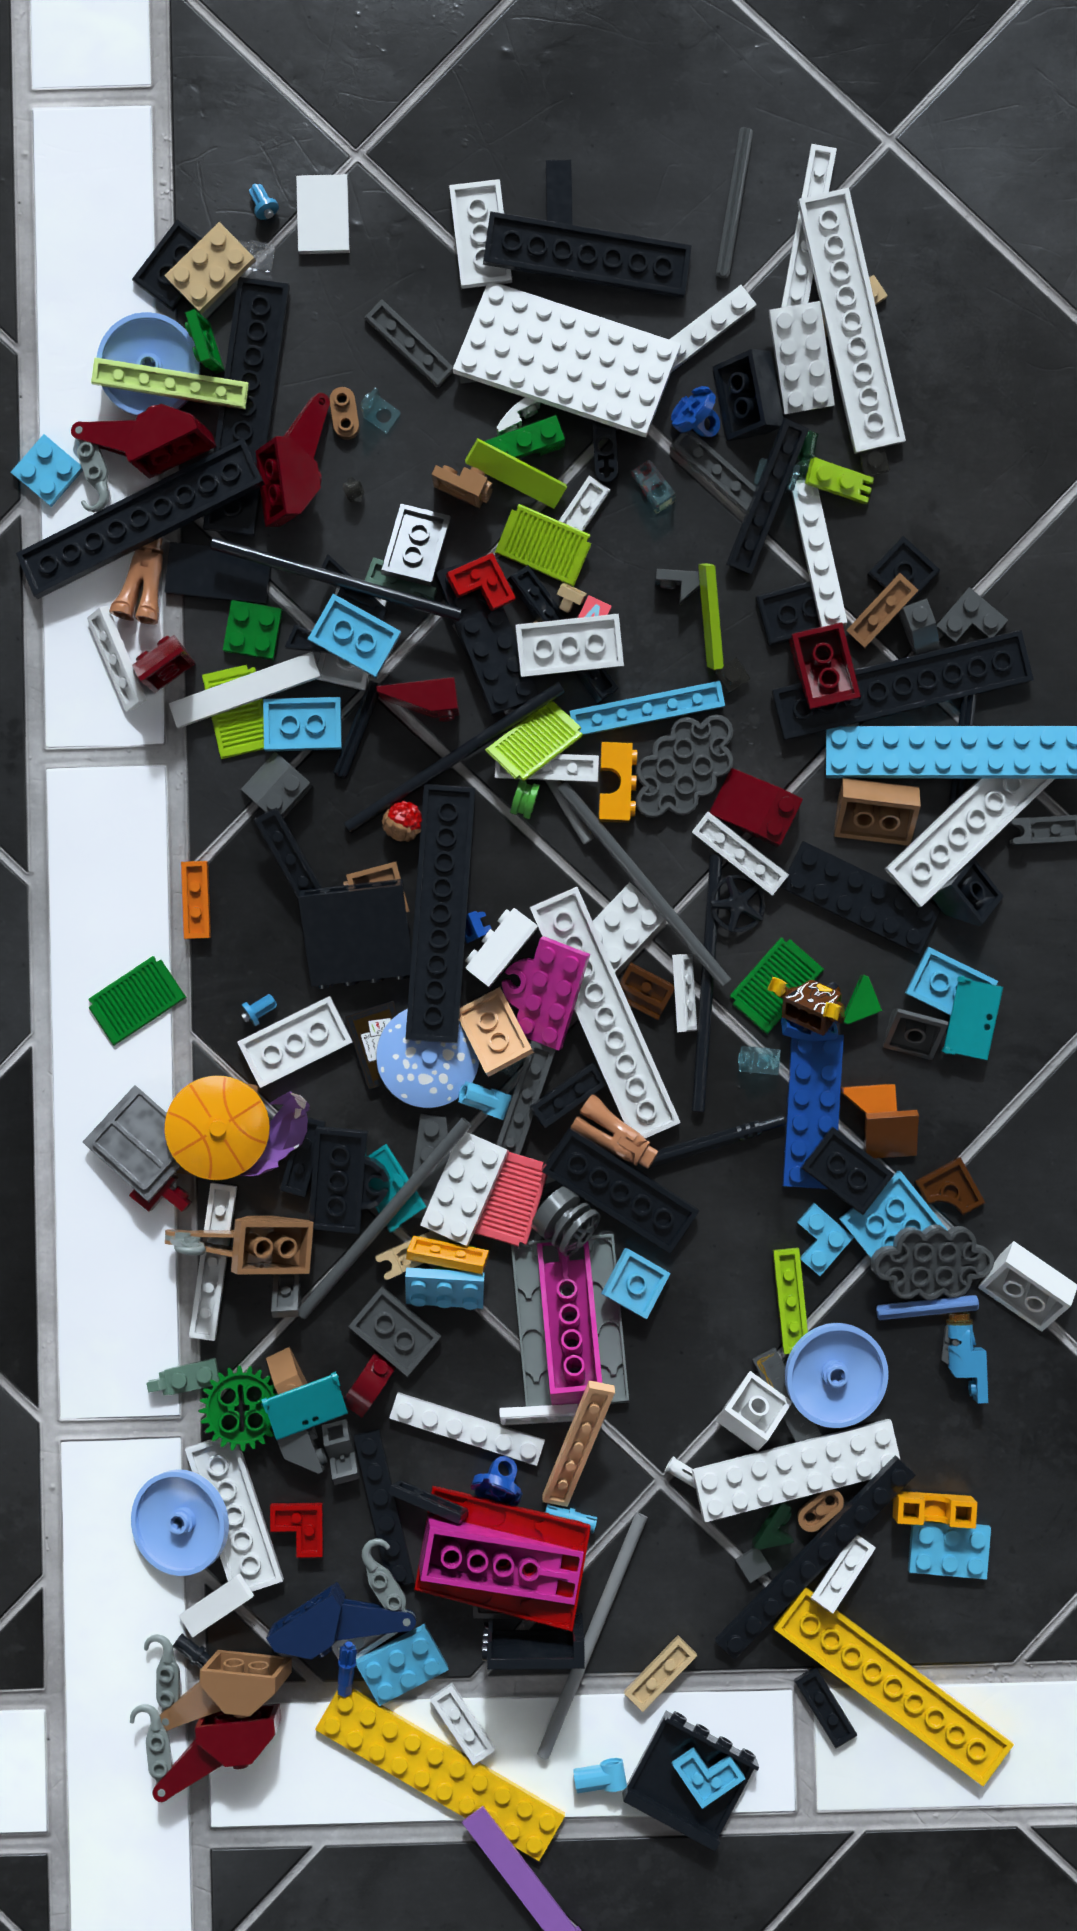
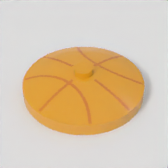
M227 1076L203 1077L185 1086L172 1100L166 1114L164 1127L167 1146L176 1162L189 1173L209 1180L233 1178L250 1169L263 1154L268 1142L270 1129L268 1113L259 1095L242 1081Z

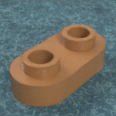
M338 387L330 395L333 427L338 437L350 440L356 437L360 429L356 400L349 388ZM340 396L347 398L344 403L338 402ZM344 421L351 423L348 428L341 426Z
M836 1488L817 1493L798 1510L797 1520L801 1528L808 1532L819 1530L842 1510L844 1505L843 1496ZM827 1496L834 1497V1501L831 1504L825 1503ZM813 1513L814 1518L808 1521L805 1519L806 1514Z

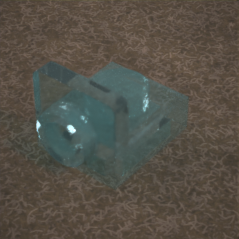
M741 1046L738 1056L739 1071L778 1075L781 1050Z

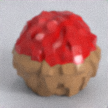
M402 801L401 803H395L383 816V830L388 836L397 841L409 842L415 839L416 835L421 832L422 813L418 806L411 802Z

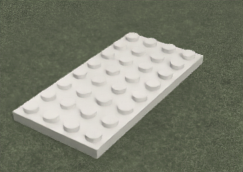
M488 283L454 364L453 373L646 438L680 351L681 343L499 283Z

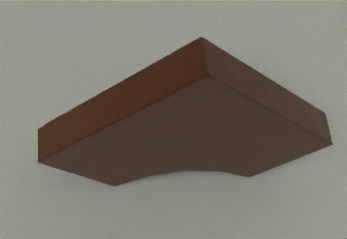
M961 1157L914 1181L928 1205L935 1202H946L953 1205L961 1215H964L985 1204Z

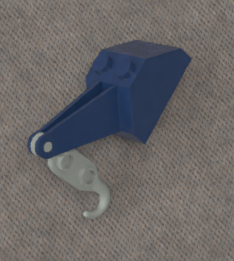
M375 1538L369 1540L364 1545L361 1556L366 1566L369 1585L382 1605L345 1599V1593L338 1582H336L272 1624L266 1639L274 1652L306 1659H313L317 1655L319 1658H322L332 1651V1645L338 1640L408 1632L414 1629L417 1618L413 1611L405 1608L406 1596L391 1572L376 1562L371 1556L373 1547L380 1545L389 1550L390 1545L382 1539Z

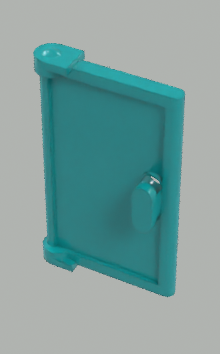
M958 976L957 989L942 1052L988 1060L1003 987L973 981L965 978V976Z
M387 1144L367 1156L377 1159L382 1163L390 1176L388 1182H383L380 1178H372L370 1180L372 1188L376 1190L384 1187L389 1188L386 1197L378 1206H375L379 1214L409 1180ZM417 1191L387 1224V1229L390 1233L396 1231L397 1228L402 1226V1223L427 1207Z
M336 1372L268 1399H261V1405L268 1414L276 1441L348 1414L339 1387V1376Z

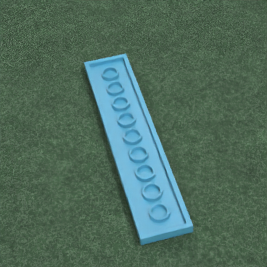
M840 726L826 730V778L1077 779V726Z

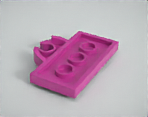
M543 936L539 940L534 959H519L506 969V974H516L521 980L520 986H515L511 980L505 979L502 981V988L507 1000L519 1009L517 1020L526 1038L558 1051L562 1049L591 954Z

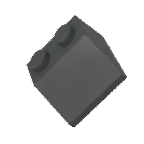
M274 752L241 790L265 812L277 807L284 819L313 785L278 753Z

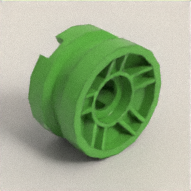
M520 779L510 813L514 815L518 813L523 814L524 818L530 819L540 785L535 783L530 785L527 784L526 780L523 782Z

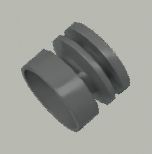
M564 1186L554 1191L543 1202L532 1220L531 1227L545 1240L552 1238V1245L556 1249L559 1248L560 1252L567 1257L576 1253L590 1239L600 1222L601 1216L595 1209H591L589 1204H580L581 1199L579 1196Z

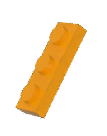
M413 1236L407 1249L406 1259L444 1268L483 1274L489 1250Z

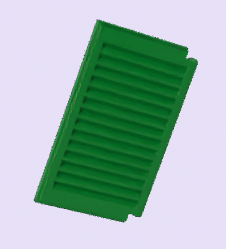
M781 937L730 994V997L735 999L733 1005L764 1033L768 1034L782 1018L783 999L778 997L775 992L768 990L772 977L785 981L787 983L786 986L792 988L801 986L809 980L815 981L824 968L791 939L785 942Z
M151 956L88 998V1001L92 1003L88 1008L113 1046H115L187 997L162 959L156 961L155 956Z

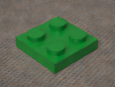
M195 309L185 312L188 322H185V327L189 336L194 339L195 346L192 348L196 360L203 363L205 368H209L215 374L225 371L210 322Z
M231 600L223 651L274 660L283 613L282 608Z

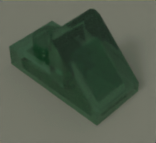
M788 1502L775 1504L752 1540L755 1548L760 1550L794 1542L791 1535L779 1528L781 1525L785 1526L791 1517V1507Z

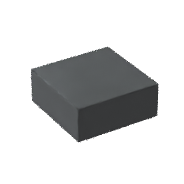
M758 1546L753 1547L736 1558V1562L750 1583L772 1570Z

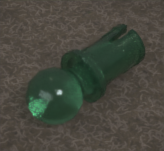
M808 431L797 458L801 461L794 468L796 478L802 481L806 479L810 459L817 458L815 456V449L819 434L813 431Z

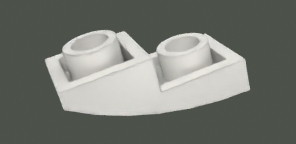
M528 397L520 400L505 414L498 424L497 436L522 428L521 417L529 418L538 412L537 409L540 408V402Z

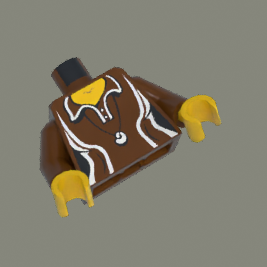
M772 977L768 990L775 992L778 997L783 999V1018L822 1036L827 1033L833 1022L835 1024H842L844 1022L845 1008L843 1003H841L842 994L835 982H829L827 985H824L817 981L809 980L801 986L788 988L785 981Z

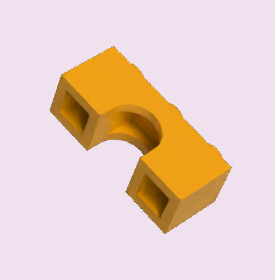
M601 743L600 771L615 773L619 777L620 787L617 791L610 794L600 793V822L629 823L630 816H635L636 801H631V791H636V775H632V765H637V750H632L633 743Z
M900 1491L893 1500V1518L897 1524L924 1525L926 1521L945 1523L949 1527L976 1529L977 1501L972 1496Z

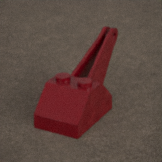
M317 393L307 402L284 436H275L255 451L257 467L265 482V485L260 487L266 527H280L301 514L321 488L322 476L320 471H318V464L314 460V455L330 406V399L324 393Z

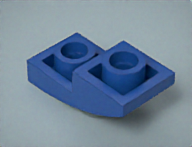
M783 1017L781 1019L782 1034L785 1036L811 1041L834 1040L838 1037L837 1024L834 1022L827 1033L822 1036Z

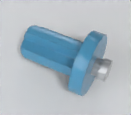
M253 184L252 188L249 189V193L256 205L254 208L255 216L260 220L273 217L279 209L277 201L268 197L261 184Z
M268 994L250 1006L245 1002L242 1004L245 1014L243 1013L241 1016L245 1022L250 1019L253 1025L257 1026L260 1024L258 1018L277 1007L276 1001Z

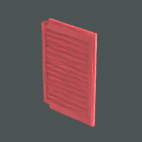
M512 1152L508 1153L474 1234L517 1247L520 1242L525 1245L528 1243L532 1230V1220L538 1210L548 1176L541 1170L544 1162Z

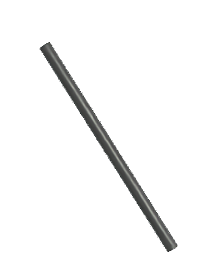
M566 781L557 788L559 793L717 983L722 987L729 982L731 978L569 783Z
M461 1118L303 1302L299 1307V1316L301 1318L307 1319L470 1129L472 1125L466 1119Z

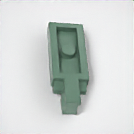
M373 557L364 581L434 601L437 588L381 575L384 561Z
M216 1358L166 1368L158 1373L159 1378L146 1382L148 1393L162 1390L163 1395L169 1394L170 1396L211 1387L210 1379L216 1382L219 1381Z

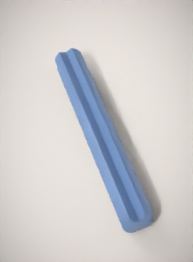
M968 1295L955 1298L877 1305L876 1314L878 1320L976 1311L979 1309V1300L976 1295Z

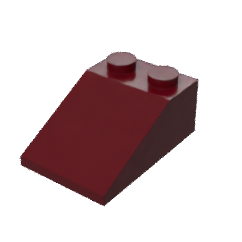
M842 622L791 635L789 643L809 709L861 697Z
M175 635L171 637L165 636L156 644L158 647L151 652L145 651L136 658L137 662L132 665L139 680L153 693L158 692L196 664Z
M454 677L376 686L380 699L432 718H439L441 722L455 720L454 716L460 715Z
M731 768L710 813L716 818L754 837L779 847L803 799L778 786Z

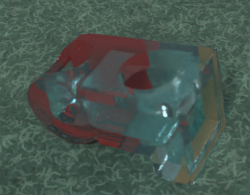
M647 460L631 471L635 482L643 490V494L651 503V507L656 514L676 502V493L650 460Z

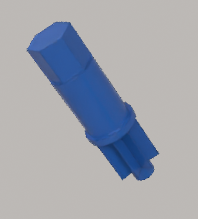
M347 1641L344 1643V1646L340 1647L338 1660L337 1690L338 1695L347 1697L352 1693L354 1668L356 1666L357 1649H355L356 1645H353L351 1641Z

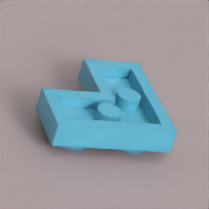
M815 1203L797 1221L798 1224L816 1238L800 1259L821 1276L854 1237Z
M693 1747L672 1761L674 1768L702 1809L745 1780L744 1774L729 1755L710 1768H707Z

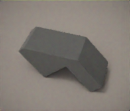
M347 1419L322 1425L324 1447L330 1459L334 1485L360 1479L357 1456Z

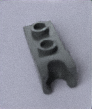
M1077 815L1014 818L1007 824L1020 830L1019 837L1009 840L1010 846L1077 841Z

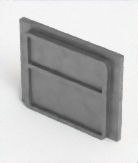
M134 1085L82 1143L144 1199L150 1202L172 1176L177 1173L181 1166L173 1158L166 1143L164 1127L167 1112L139 1087Z

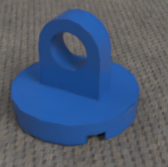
M701 386L691 391L693 395L689 398L687 396L683 397L675 406L671 414V420L673 421L671 424L678 432H686L693 429L701 437H712L720 429L719 416L712 409L716 396L709 387ZM706 417L710 421L709 430H706L704 426Z
M508 1456L498 1457L491 1463L488 1474H477L474 1476L471 1490H475L477 1497L517 1506L523 1493L514 1483L517 1474L516 1463ZM499 1464L507 1466L509 1470L508 1476L500 1474L498 1470Z

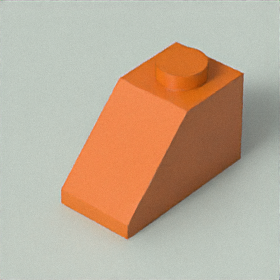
M895 1084L841 1087L840 1093L863 1113L897 1111Z

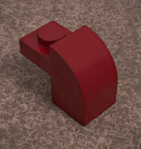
M176 1175L172 1176L150 1202L134 1189L129 1194L133 1200L148 1212L152 1211L163 1197L181 1212L185 1211L192 1203L188 1199L190 1195L180 1186L176 1188L173 1186L179 1178Z
M375 1352L344 1397L346 1407L360 1417H363L396 1367Z

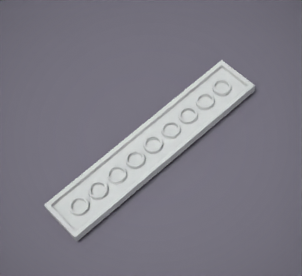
M849 188L800 198L798 200V207L854 454L904 443L906 439Z
M578 887L531 906L530 909L542 936L591 954L574 1009L624 1123L639 1132L644 1138L679 1124L680 1120Z

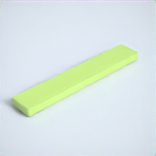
M94 357L91 384L96 386L246 410L249 389L248 382Z

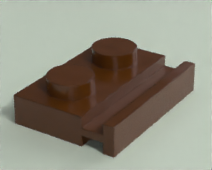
M631 962L620 981L628 1004L657 1020L674 991L673 984Z

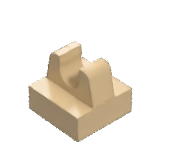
M566 583L561 584L557 595L564 598L559 609L569 613L574 603L578 605L583 603L587 593Z

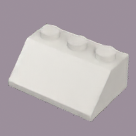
M515 908L511 912L507 909L497 920L500 923L499 927L495 932L490 929L481 940L484 943L479 951L474 949L465 960L468 963L465 968L489 988L538 929L534 922Z
M1013 1241L994 1262L993 1269L983 1278L978 1288L1042 1332L1071 1307L1077 1290V1284Z

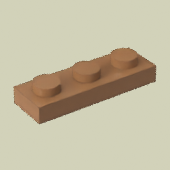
M899 573L846 631L865 648L918 592V589Z

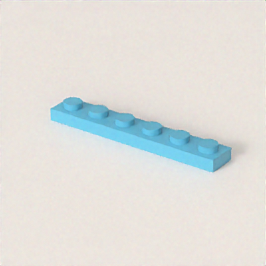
M716 681L571 710L569 713L570 717L581 727L579 732L583 735L723 708L725 707L721 682Z

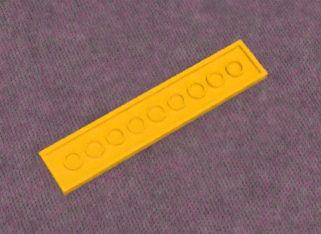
M805 1587L773 1626L774 1630L980 1785L984 1786L1014 1746L1013 1742L837 1609L831 1614L810 1598L814 1592Z
M352 1688L351 1695L347 1697L338 1695L337 1690L315 1727L316 1731L464 1818H467L484 1806L513 1846L537 1861H540L565 1817V1812L482 1763L478 1762L473 1765L465 1753L385 1706H379L376 1701Z

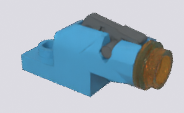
M949 1313V1319L946 1320L947 1326L944 1329L941 1360L948 1364V1368L954 1377L972 1378V1381L968 1383L969 1395L973 1396L974 1401L978 1404L988 1403L987 1353L982 1347L973 1348L976 1342L973 1333V1320L970 1319V1313Z

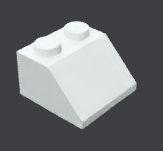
M750 1371L715 1421L756 1451H759L769 1440L792 1404V1401Z

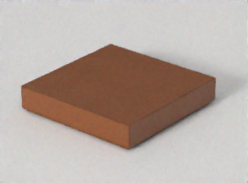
M918 1111L865 1113L864 1151L873 1158L917 1156Z

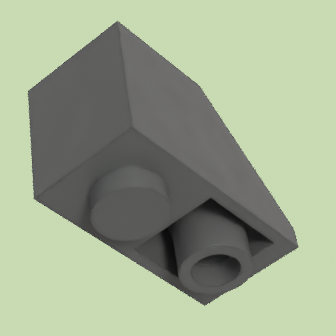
M315 1427L277 1440L285 1460L318 1474L324 1471L327 1458L323 1448L318 1449L315 1439L318 1436Z

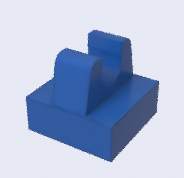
M474 911L466 915V943L486 935L491 929L490 925L483 927L480 920L486 916L485 912Z

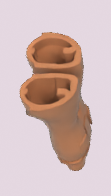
M159 538L135 550L123 588L111 604L109 612L112 615L129 621H134V617H136L137 621L144 624L155 625L158 623V589L163 565L162 555L164 551L161 549L163 538ZM143 582V592L135 615L141 583Z
M591 1095L580 1110V1114L613 1133V1136L597 1129L580 1116L574 1120L571 1128L618 1158L634 1163L636 1166L641 1164L649 1169L659 1151L649 1146L650 1142L639 1132L617 1118L597 1096Z

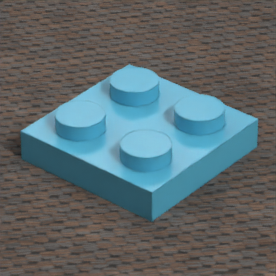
M43 434L11 473L52 507L82 473L83 469L76 460Z
M625 1248L601 1294L638 1316L647 1319L671 1273L630 1249Z

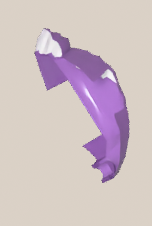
M287 1092L269 1103L284 1105L269 1122V1138L263 1154L250 1169L240 1175L255 1176L267 1173L278 1167L279 1160L287 1157L292 1150L302 1145L307 1133L308 1119L306 1112L310 1110V1105L301 1095Z

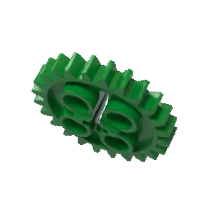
M237 1366L236 1373H233L229 1367L227 1368V1376L224 1377L220 1372L217 1373L218 1382L209 1380L212 1386L211 1390L203 1389V1392L208 1396L207 1398L199 1399L201 1403L205 1404V1408L199 1409L198 1412L206 1414V1417L200 1420V1423L209 1424L204 1432H214L212 1441L221 1438L220 1447H224L227 1442H230V1450L233 1451L236 1444H239L240 1450L244 1451L248 1443L252 1449H255L256 1440L261 1444H265L263 1436H273L269 1430L272 1426L268 1414L261 1405V1399H268L278 1395V1393H273L275 1389L274 1384H267L270 1380L269 1375L263 1379L260 1378L262 1370L252 1374V1367L248 1366L246 1372L243 1373L241 1366ZM238 1385H242V1404L248 1407L247 1410L243 1411V1432L239 1430L240 1414L234 1411V1406L239 1405ZM250 1387H256L260 1391V1397L255 1402H251L247 1398L246 1394ZM226 1388L234 1392V1399L228 1404L222 1402L220 1398L221 1392ZM252 1413H257L261 1417V1423L257 1428H252L248 1425V1417ZM226 1415H231L235 1419V1425L230 1430L224 1429L221 1424L223 1417Z

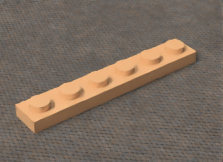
M588 1381L542 1494L543 1502L568 1507L615 1394L614 1385Z

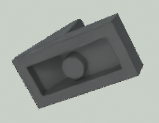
M657 569L655 584H660V587L664 589H675L676 586H680V606L700 588L699 571Z
M274 1274L271 1306L272 1318L298 1317L299 1307L302 1305L300 1274Z

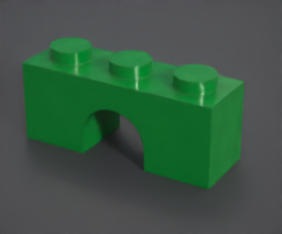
M556 415L484 441L517 459L533 453H540L542 456L565 447V438Z

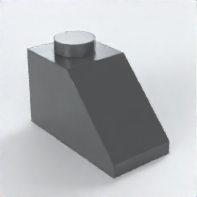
M924 599L903 607L898 612L913 655L940 650L937 625L928 600Z

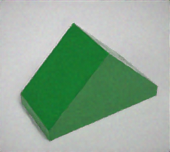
M860 975L845 1009L843 1024H850L882 1011L871 981L866 975Z

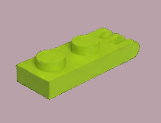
M814 457L810 459L804 484L862 504H868L869 498L861 495V493L870 494L872 488L863 485V483L873 484L874 478Z

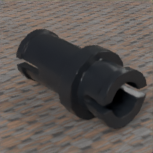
M183 1633L172 1645L173 1649L175 1648L190 1660L189 1663L192 1666L196 1664L199 1668H202L212 1657V1655L205 1652V1647H199L184 1636Z

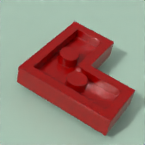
M493 552L446 574L457 598L480 589L491 611L516 599Z
M271 1503L270 1532L296 1531L297 1557H323V1503Z

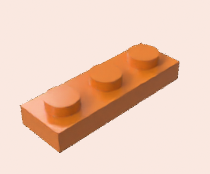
M208 861L181 862L184 939L211 938Z

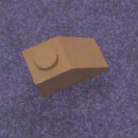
M290 1346L266 1358L273 1384L278 1394L308 1384Z

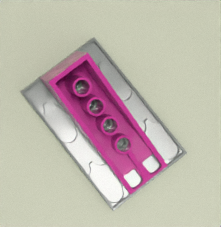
M614 1234L591 1236L583 1247L567 1257L560 1252L559 1248L556 1249L552 1245V1239L529 1241L526 1245L520 1242L518 1247L511 1245L526 1407L577 1404L579 1406L588 1381L614 1385L615 1394L611 1404L629 1403L621 1307L601 1294L616 1266Z

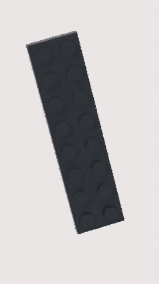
M490 211L483 265L684 298L692 245Z

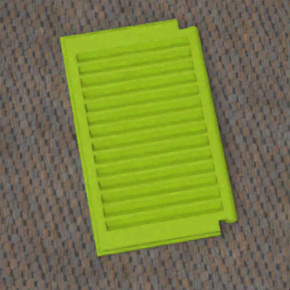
M519 504L517 511L511 510L495 553L522 565H529L530 568L574 587L591 547V543L587 542L590 534Z
M247 665L203 674L205 690L254 673L256 669L255 667L248 669ZM263 699L212 716L221 759L264 750Z
M551 701L486 748L485 751L515 780L520 777L524 782L580 739L583 734L579 732L581 727L555 702Z

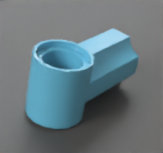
M466 1081L459 1091L458 1102L482 1110L487 1115L504 1120L513 1096L493 1088L487 1089Z
M609 1758L603 1760L599 1765L573 1769L577 1794L603 1789L606 1792H617L627 1788L622 1758Z

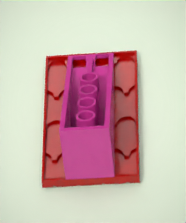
M432 1486V1494L463 1506L469 1512L467 1518L458 1524L428 1511L414 1590L573 1631L591 1529L590 1524L473 1496L468 1493Z

